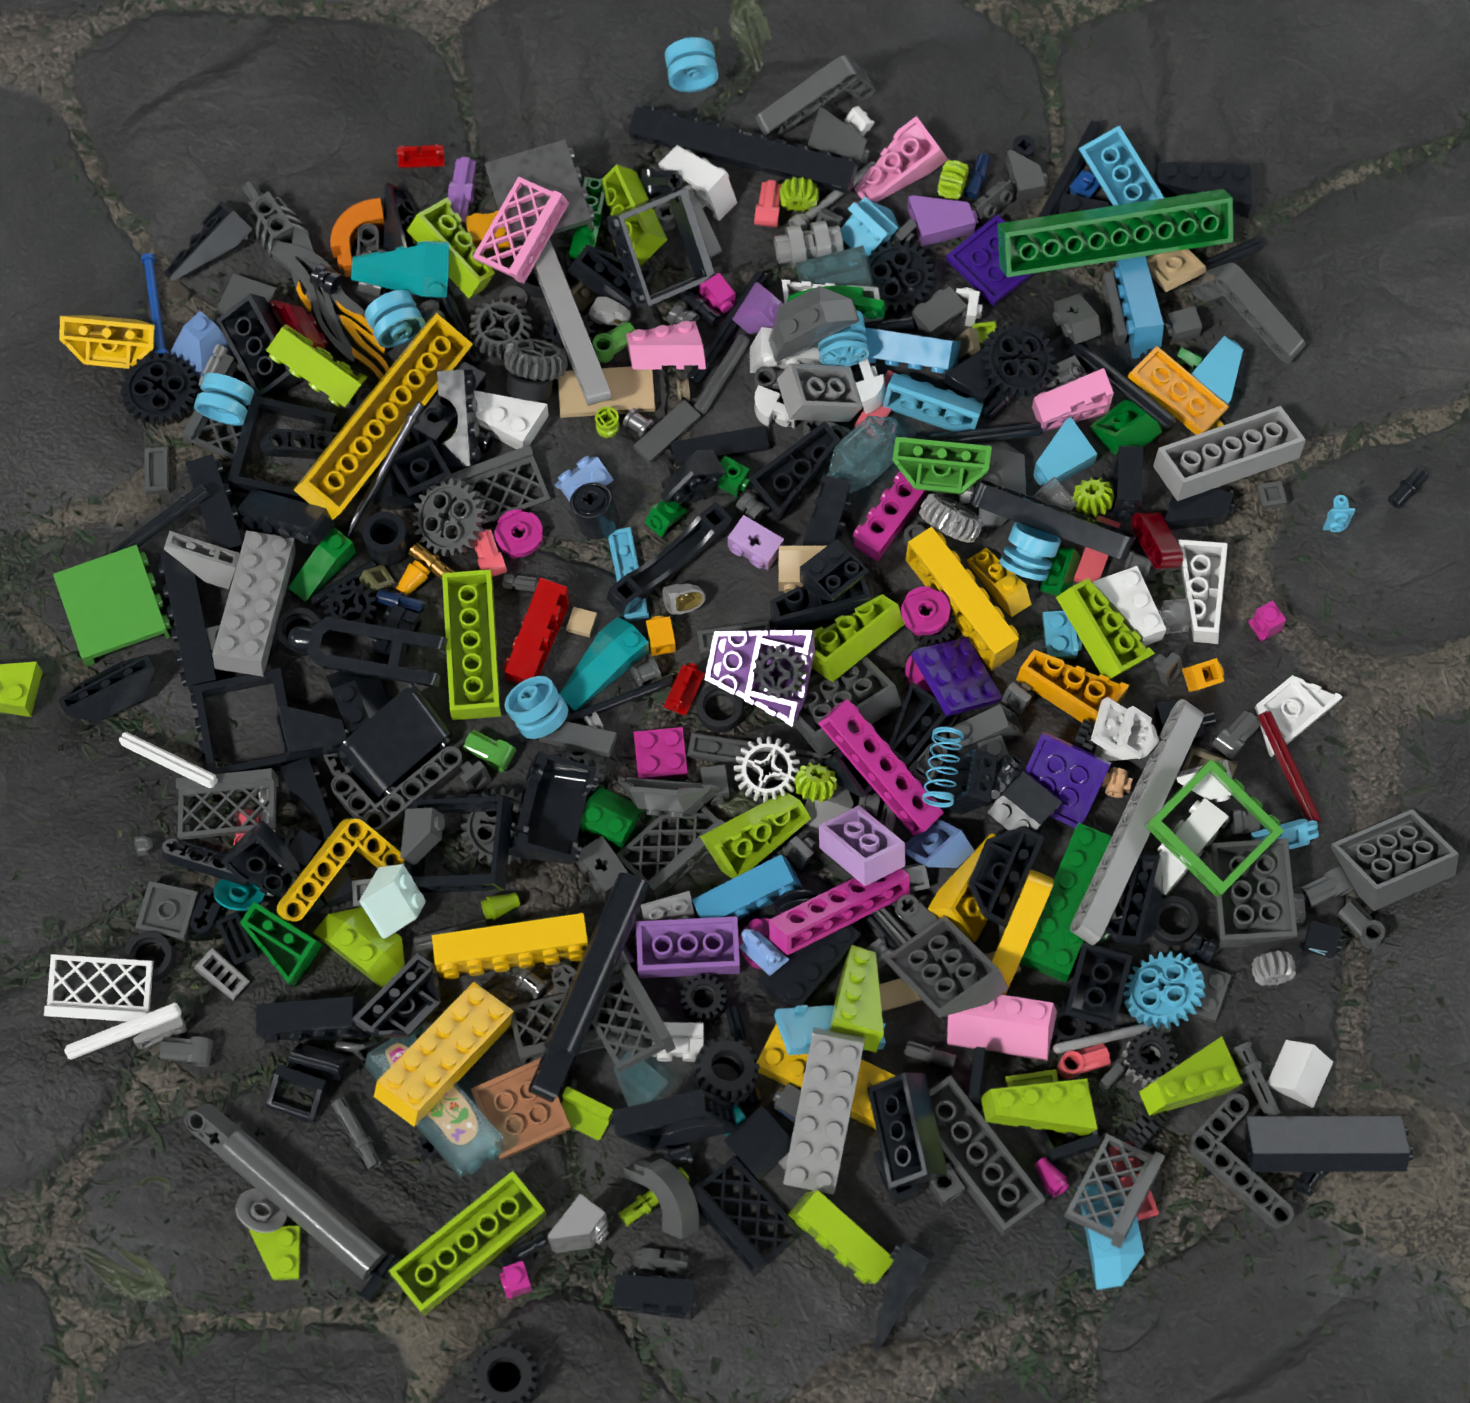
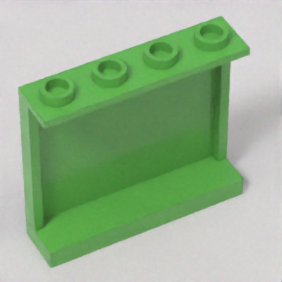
M137 545L53 574L76 644L86 667L96 664L94 660L96 657L164 634L166 639L170 638L167 630L171 628L167 614L162 616L160 608L164 607L159 593L155 594L153 587L157 586L152 572L147 573L145 567L149 565L145 551L140 553Z

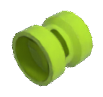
M612 407L600 408L595 414L597 433L604 438L614 437L619 431V415Z

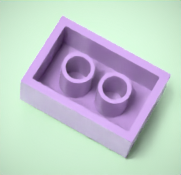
M859 805L819 824V848L864 886L905 866V843Z

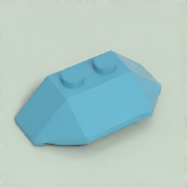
M1102 1183L1106 1193L1115 1191L1111 1187ZM1096 1184L1086 1186L1085 1188L1088 1197L1100 1194ZM1120 1196L1108 1198L1112 1208L1124 1205ZM1103 1200L1091 1203L1095 1213L1107 1210ZM1086 1204L1080 1205L1082 1216L1090 1214ZM1110 1215L1098 1218L1102 1226L1109 1229L1112 1228L1113 1222ZM1137 1217L1121 1249L1111 1245L1112 1239L1085 1227L1096 1290L1123 1286L1144 1255Z

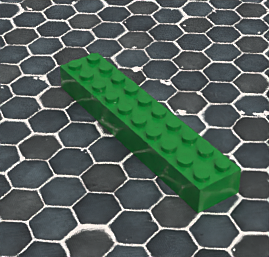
M1224 189L999 223L997 225L1000 269L1006 277L1231 243L1233 242L1232 197Z

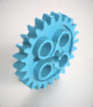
M1171 951L1167 957H1164L1162 952H1159L1158 959H1154L1152 955H1149L1148 963L1141 959L1142 967H1132L1135 974H1128L1127 978L1130 983L1125 984L1126 991L1123 992V997L1125 999L1124 1004L1129 1009L1130 1015L1135 1017L1138 1023L1144 1022L1147 1028L1153 1023L1157 1030L1161 1024H1164L1166 1029H1169L1170 1022H1174L1176 1026H1179V1019L1182 1018L1188 1021L1186 1014L1191 1013L1195 1015L1194 1006H1202L1199 998L1205 997L1203 991L1206 988L1203 981L1204 977L1197 964H1193L1189 957L1184 959L1183 955L1179 953L1175 958Z

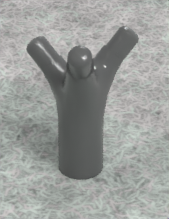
M373 1039L367 1042L337 1040L335 1050L353 1053L364 1062L366 1058L361 1053V1050L377 1044V1040Z

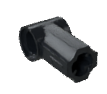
M662 168L641 169L642 186L646 193L672 191L679 189L683 184V177L678 173V170H662Z

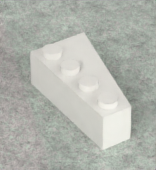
M1179 540V546L1183 552L1181 569L1193 641L1218 644L1227 560V543Z

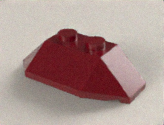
M275 300L268 302L281 327L285 324L311 340L314 349L320 347L326 350L325 347L328 346V342L323 333L318 334L315 328L318 325L312 314L308 316L304 308Z

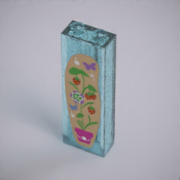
M412 1034L409 1038L393 1037L367 1054L366 1069L378 1080L414 1044L417 1038ZM457 1084L416 1125L460 1178L467 1173L473 1174L481 1167L483 1162L488 1159H495L502 1152L504 1137Z

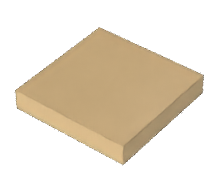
M1189 249L1154 254L1146 258L1151 277L1165 292L1206 273V266Z

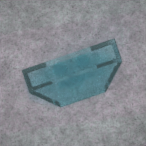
M870 415L866 417L835 446L827 476L851 482L850 493L870 485L894 463L895 438L906 437V433L896 418Z

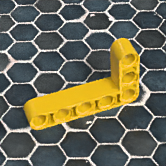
M345 819L340 822L277 905V913L283 920H301L354 850L359 852L377 868L387 866L386 858L390 854L394 858L393 865L404 864L405 860L400 858L401 852L364 821L360 819ZM352 823L357 829L354 836H351L348 832V828ZM370 839H373L375 842V849L372 852L367 848V843ZM336 843H339L341 846V853L338 856H335L333 852V847ZM321 863H324L326 866V872L323 876H320L318 873V866ZM306 883H309L311 886V892L308 896H305L302 892V888ZM290 903H293L296 908L292 916H289L287 913V907Z
M1033 869L1029 872L1020 897L991 961L1001 971L1007 988L1011 984L1054 884L1053 878Z

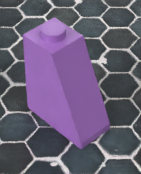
M921 196L908 197L907 209L911 219L917 224L915 231L921 247L974 234L978 218L975 210H971L969 202Z
M757 282L732 320L748 334L759 332L761 327L772 328L778 306L783 303Z

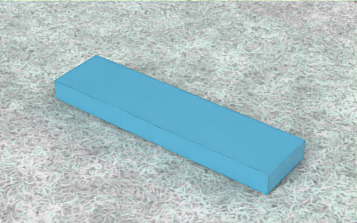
M631 527L617 529L608 536L617 582L626 574L639 568ZM643 599L624 615L626 622L649 618L646 599Z

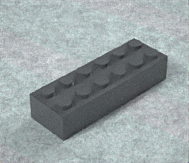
M950 1075L929 1090L944 1160L946 1163L949 1162L964 1187L1001 1236H1003L1042 1207L1046 1199Z

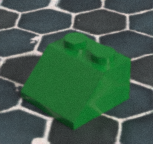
M1128 400L1122 401L1089 426L1091 431L1114 455H1117L1119 446L1143 447L1145 444L1151 443L1162 432L1158 422L1136 404Z
M600 787L584 806L579 831L595 839L603 836L609 846L621 851L625 847L644 810L638 809L633 802Z

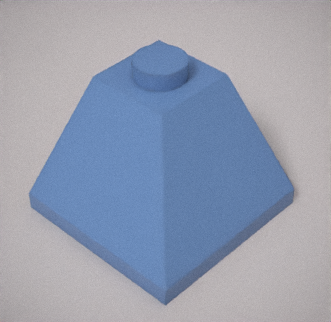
M201 311L183 326L170 352L172 356H177L178 361L184 359L186 366H191L192 373H195L199 380L201 376H204L203 371L210 356L214 355L213 350L217 344L228 349L227 355L234 356L221 330Z
M937 819L926 831L913 836L905 843V855L927 867L958 868L975 852L960 829L940 819Z

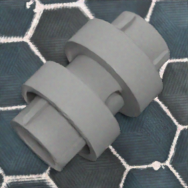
M826 221L810 223V230L802 231L800 225L785 227V235L774 236L778 264L790 262L792 269L806 267L807 259L815 258L817 265L832 262V255L843 253V240L839 225L827 227Z

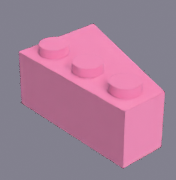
M683 321L675 325H661L653 329H639L626 333L629 358L633 370L662 369V365H676V369H684V365H698L699 369H706L703 344L695 321Z
M1100 369L1034 397L1032 409L1036 420L1041 423L1042 432L1062 427L1069 417L1076 423L1108 413L1113 390L1105 369Z

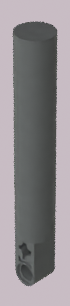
M206 1103L187 1113L185 1124L195 1136L364 1281L371 1276V1272L377 1270L387 1253L215 1106Z

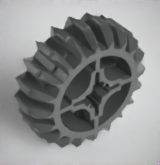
M503 297L500 298V302H495L492 298L491 304L488 305L483 301V309L476 307V315L471 316L472 323L469 324L470 337L474 340L476 348L480 347L482 354L488 352L490 358L497 354L498 358L501 359L508 343L521 338L531 339V333L533 332V327L531 326L532 319L528 316L526 308L522 309L520 302L514 305L512 299L506 303ZM491 320V324L487 327V330L482 332L486 322ZM520 325L519 330L512 337L511 332L515 330V326Z
M521 338L508 343L504 352V365L510 373L517 374L518 377H524L526 380L552 381L553 379H559L565 374L568 366V354L562 346L555 345L554 342H547L538 338Z

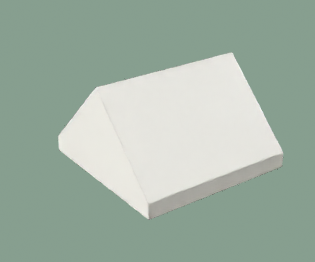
M1286 1040L1267 1081V1085L1269 1088L1313 1108L1333 1061L1313 1044Z

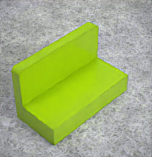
M567 1086L562 1095V1107L571 1128L600 1141L613 1117V1109Z

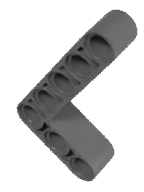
M840 56L760 112L755 120L765 138L772 140L779 137L843 90H846L857 100L861 101L871 97L875 93V88L864 69L848 56Z
M1228 263L1209 269L1191 287L1192 293L1204 302L1224 296L1281 361L1291 363L1305 347L1306 344L1303 338L1238 265Z
M452 746L446 747L376 805L356 782L346 774L335 776L331 787L336 799L354 819H360L368 826L373 820L382 821L378 827L371 828L380 836H384L405 818V810L412 809L413 800L427 799V796L435 794L462 771L460 767L464 763L459 749ZM450 757H455L458 759L457 762L452 765L445 763L446 760ZM430 773L439 774L435 780L427 779ZM342 785L350 786L346 792L338 791V788ZM413 788L420 790L415 796L408 795L409 790ZM356 803H365V807L363 809H354V805ZM393 804H399L401 806L400 809L396 812H391L388 810L389 807Z
M1232 1094L1193 1135L1188 1145L1189 1152L1270 1227L1278 1230L1284 1229L1294 1217L1293 1208L1221 1143L1226 1135L1244 1117L1249 1107L1248 1100L1243 1095ZM1229 1104H1239L1241 1112L1234 1113L1231 1111ZM1212 1122H1222L1225 1130L1221 1132L1215 1130ZM1203 1139L1206 1141L1208 1149H1199L1196 1146L1195 1140ZM1223 1157L1227 1161V1167L1217 1166L1215 1158ZM1235 1175H1243L1247 1180V1184L1243 1186L1237 1184ZM1256 1192L1263 1193L1266 1196V1203L1257 1202L1254 1194ZM1274 1211H1283L1286 1215V1221L1277 1220L1274 1216Z

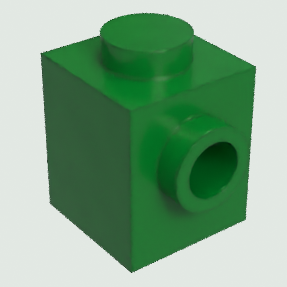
M724 456L720 464L725 474L719 479V483L716 486L738 497L741 491L745 492L750 485V469Z

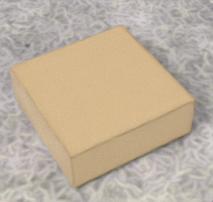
M573 607L566 628L567 632L590 638L597 613Z

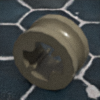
M688 378L684 381L676 379L678 401L683 397L689 400Z

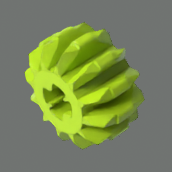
M947 160L945 162L938 185L940 196L956 200L961 198L969 173L967 164L957 160Z
M793 177L792 180L785 179V183L781 184L779 196L781 205L786 207L787 210L805 212L806 209L810 210L813 206L817 205L819 193L817 184L812 182V179Z
M1091 477L1090 481L1082 480L1081 485L1075 486L1073 502L1078 513L1083 512L1086 517L1093 514L1096 518L1098 513L1105 515L1106 510L1112 509L1114 492L1109 482H1104L1102 478L1096 481Z
M809 762L807 766H801L800 771L795 776L796 793L802 795L803 800L810 799L812 803L814 800L823 803L824 799L830 800L834 794L837 779L835 772L829 771V766L822 767L820 763L813 765Z

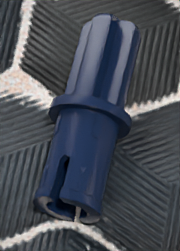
M980 153L977 156L973 170L969 172L970 178L964 195L970 199L978 198L982 183L987 179L985 174L990 163L989 155Z
M379 589L376 596L377 604L391 607L397 605L407 611L418 614L424 611L425 602L423 600L405 596L403 592L394 593Z

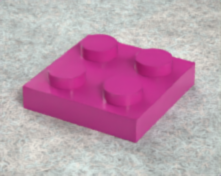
M683 727L634 732L638 779L658 780L688 777Z

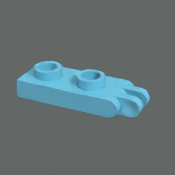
M1299 819L1281 824L1280 827L1284 831L1277 839L1288 838L1289 850L1310 844V839L1319 837L1318 823L1315 820ZM1267 829L1252 832V841L1263 840L1270 832Z

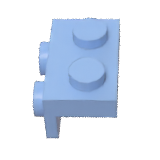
M585 456L576 463L578 467L574 470H567L559 475V481L554 485L562 490L570 502L571 495L583 484L592 482L607 486L613 481V478L598 457L589 458V456Z

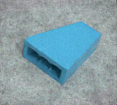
M1224 336L1191 374L1228 406L1232 398L1243 349L1236 341L1229 340Z
M1071 417L1066 419L1035 465L1034 478L1047 491L1092 466L1096 461V451Z

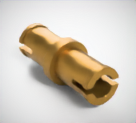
M419 542L416 545L414 544L409 551L410 556H413L441 580L442 573L455 572L444 564L437 554L433 555Z

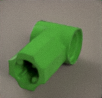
M624 322L607 334H599L594 338L593 349L599 363L610 362L614 354L628 346L626 333L635 331L630 323ZM601 347H606V348H608V349H606V350H601V349H599V348H601Z
M475 730L469 733L463 746L465 751L485 760L490 767L499 772H505L517 751L509 743L503 740L495 741Z

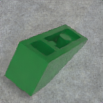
M334 528L321 544L316 547L288 589L307 604L311 600L310 597L318 593L356 554L353 542Z

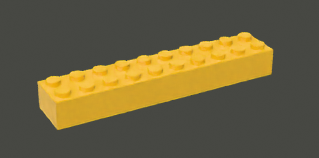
M436 313L426 322L294 488V491L309 504L326 508L332 520L341 514L387 455L406 421V414L411 412L417 401L426 405L437 391V371L453 370L473 344Z

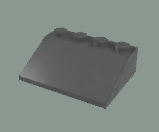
M866 656L834 682H831L818 672L809 679L806 698L794 725L807 743L821 757L836 748L837 745L820 727L818 722L837 704L848 699L858 708L859 713L870 724L877 722L902 706L895 684ZM848 725L849 730L852 732L851 726Z
M1413 809L1331 844L1332 851L1358 896L1373 911L1456 875L1459 854Z
M1288 838L1276 839L1222 895L1215 896L1219 948L1246 947L1297 937ZM1262 840L1212 843V872L1223 881Z
M945 915L884 958L885 962L939 1018L989 1004L1008 990L1001 971Z

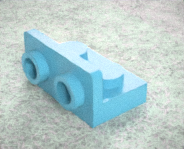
M1043 612L1046 654L1061 660L1076 659L1078 650H1082V641L1077 636L1065 612Z

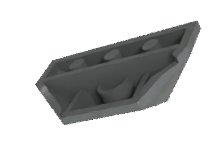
M818 286L778 306L768 340L774 360L778 362L859 322L853 300Z
M1004 440L975 443V445L992 446L989 471L980 479L1026 495L1025 455ZM977 507L978 516L984 523L982 527H1002L1008 520V518Z
M618 777V783L637 808L647 810L646 815L661 816L662 812H670L669 817L684 818L685 814H695L719 792L720 788L711 784Z

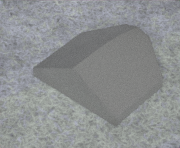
M837 784L830 800L824 799L823 803L814 800L812 803L810 799H807L805 809L811 819L804 825L819 829V824L852 809L853 801L849 790Z

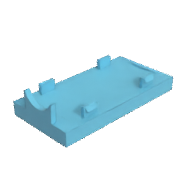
M807 1005L796 1006V1008L776 1009L774 1017L788 1055L809 1054L814 1027L829 1030L834 1006L808 1007ZM884 1036L881 1039L878 1049H884V1046L886 1044Z

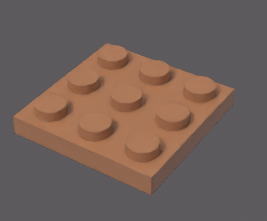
M541 1058L471 1089L500 1160H504L572 1129L558 1095L551 1103L528 1092L529 1085Z

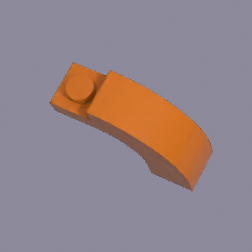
M380 198L365 200L348 208L338 218L333 227L330 241L333 258L338 259L339 269H344L346 277L351 276L352 248L358 239L359 228L364 224H373L377 227L378 231L384 230V214Z

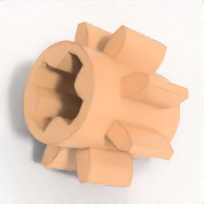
M1111 768L1110 772L1106 774L1101 787L1106 788L1105 794L1108 796L1122 798L1124 793L1129 794L1133 779L1127 778L1128 772L1126 770Z

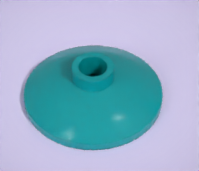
M223 879L219 880L214 887L216 901L223 907L236 911L249 910L253 902L260 905L264 899V893L259 891V887L251 883L240 885Z

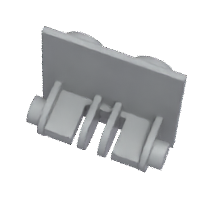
M689 891L641 905L643 921L695 919Z

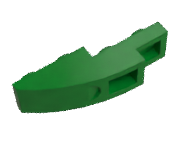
M585 177L583 186H585L589 200H586L587 207L592 206L595 220H592L593 230H589L588 224L575 227L570 249V259H575L586 245L598 247L606 200L602 179Z
M823 286L828 290L852 299L856 310L860 311L866 318H884L886 311L884 301L865 297L862 287ZM814 288L788 296L787 302Z

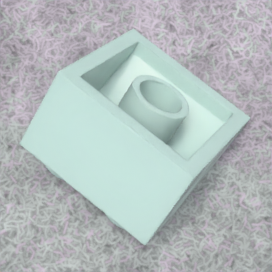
M404 864L379 867L359 902L380 936L387 938L415 920L426 900Z

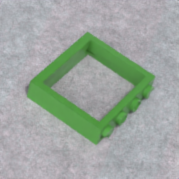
M1211 759L1144 826L1212 894L1218 897L1241 876L1284 830L1280 827L1281 823L1276 817L1271 814L1268 815L1262 810L1263 805L1253 796L1250 798L1244 792L1245 787L1237 779L1232 780L1226 774L1227 770L1220 762H1214ZM1208 773L1270 832L1223 881L1162 822L1174 807Z

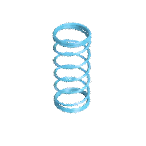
M937 727L933 730L932 740L935 744L930 747V752L934 756L928 759L931 769L926 772V776L930 781L925 783L924 789L926 793L922 796V800L928 805L950 807L954 804L955 796L953 794L938 791L929 792L926 786L931 782L944 787H955L957 785L954 781L947 779L932 780L928 774L932 770L948 775L959 773L955 768L933 767L930 763L931 759L935 757L954 763L961 760L955 755H935L932 751L936 745L950 750L962 749V746L958 743L963 741L964 734L958 729ZM952 732L961 737L949 739L938 736L937 733ZM941 744H953L960 748L947 747ZM941 756L954 757L958 760H948L941 758ZM938 769H949V770H953V771H956V772H955V773H950V772H944V771H941V770H938ZM937 781L950 782L954 785L941 784ZM934 796L950 800L951 802L939 803L928 800L925 797Z

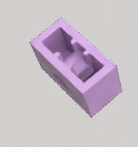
M745 515L742 516L728 536V547L732 553L737 556L743 555L749 559L752 565L760 569L763 567L767 571L779 556V546H784L783 538Z

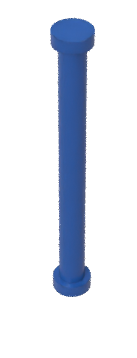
M147 253L141 256V261L145 265L152 324L155 325L154 339L156 350L154 354L157 352L159 358H162L165 352L168 354V350L165 349L154 269L156 259L154 254Z

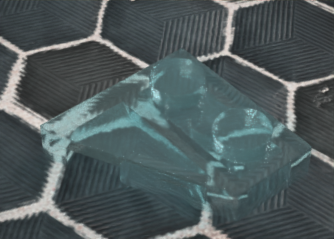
M628 1051L619 1062L621 1063L630 1058L632 1052ZM644 1060L620 1073L616 1066L613 1067L628 1107L654 1101L669 1084L665 1078Z

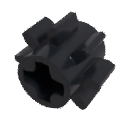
M428 1131V1136L424 1138L418 1136L421 1144L415 1147V1151L417 1153L423 1152L420 1157L422 1162L430 1159L434 1165L435 1159L439 1157L445 1158L442 1149L448 1148L447 1143H440L442 1140L441 1133L435 1137ZM430 1143H434L435 1147L433 1152L430 1153L427 1148H429Z

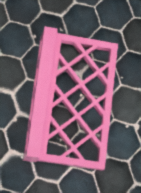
M518 177L473 258L524 284L567 209L569 202L563 194L555 190L552 192ZM522 185L528 187L531 195L519 199L518 192ZM544 195L550 197L546 205L538 207L536 198ZM532 200L534 209L523 213L520 204ZM517 206L519 215L507 219V211ZM536 215L537 221L535 225L526 227L524 219ZM521 220L523 229L511 233L509 224ZM505 226L507 235L496 239L495 232L497 229ZM525 235L526 241L524 244L515 248L513 239ZM509 241L511 250L500 253L498 244ZM494 246L495 256L490 258L482 256L487 248ZM513 255L514 262L510 269L504 267L501 259Z

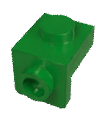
M662 500L652 506L645 524L658 536L663 537L669 526L684 518L687 511L679 503H665Z

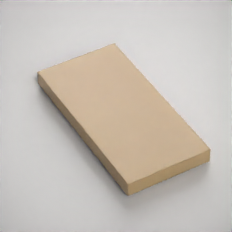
M632 367L602 368L611 393V399L590 406L585 401L574 370L566 371L558 379L561 418L595 416L596 412L602 407H612L618 414L629 413L633 408L638 409L639 413L655 412L652 369L633 370Z

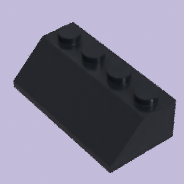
M249 294L215 320L258 397L264 398L289 389L303 379V377L298 378L290 373V368L284 363L278 364L269 357L270 353L266 351L282 327L265 297Z
M903 1073L868 1087V1095L889 1189L929 1182L947 1175L925 1073Z

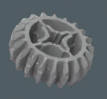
M929 494L923 501L919 511L926 523H929L940 532L966 543L974 542L984 524L976 513L943 495Z

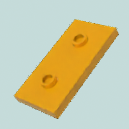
M1158 346L1128 375L1131 381L1195 435L1208 431L1229 408L1226 403Z

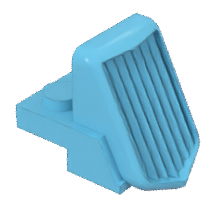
M864 197L859 203L854 202L848 208L853 214L840 230L842 240L861 258L865 259L872 255V250L876 251L879 248L878 245L882 246L885 242L891 241L901 228L898 226L892 210L873 203L869 198Z

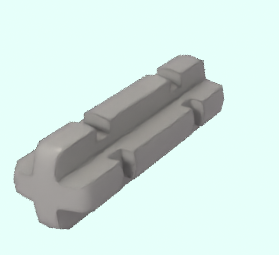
M218 344L213 350L214 355L210 356L203 371L204 375L216 372L224 355L228 353L226 347ZM201 376V378H200V380H199V382H198V385H199L200 387H201V384H202V381H203L204 376Z

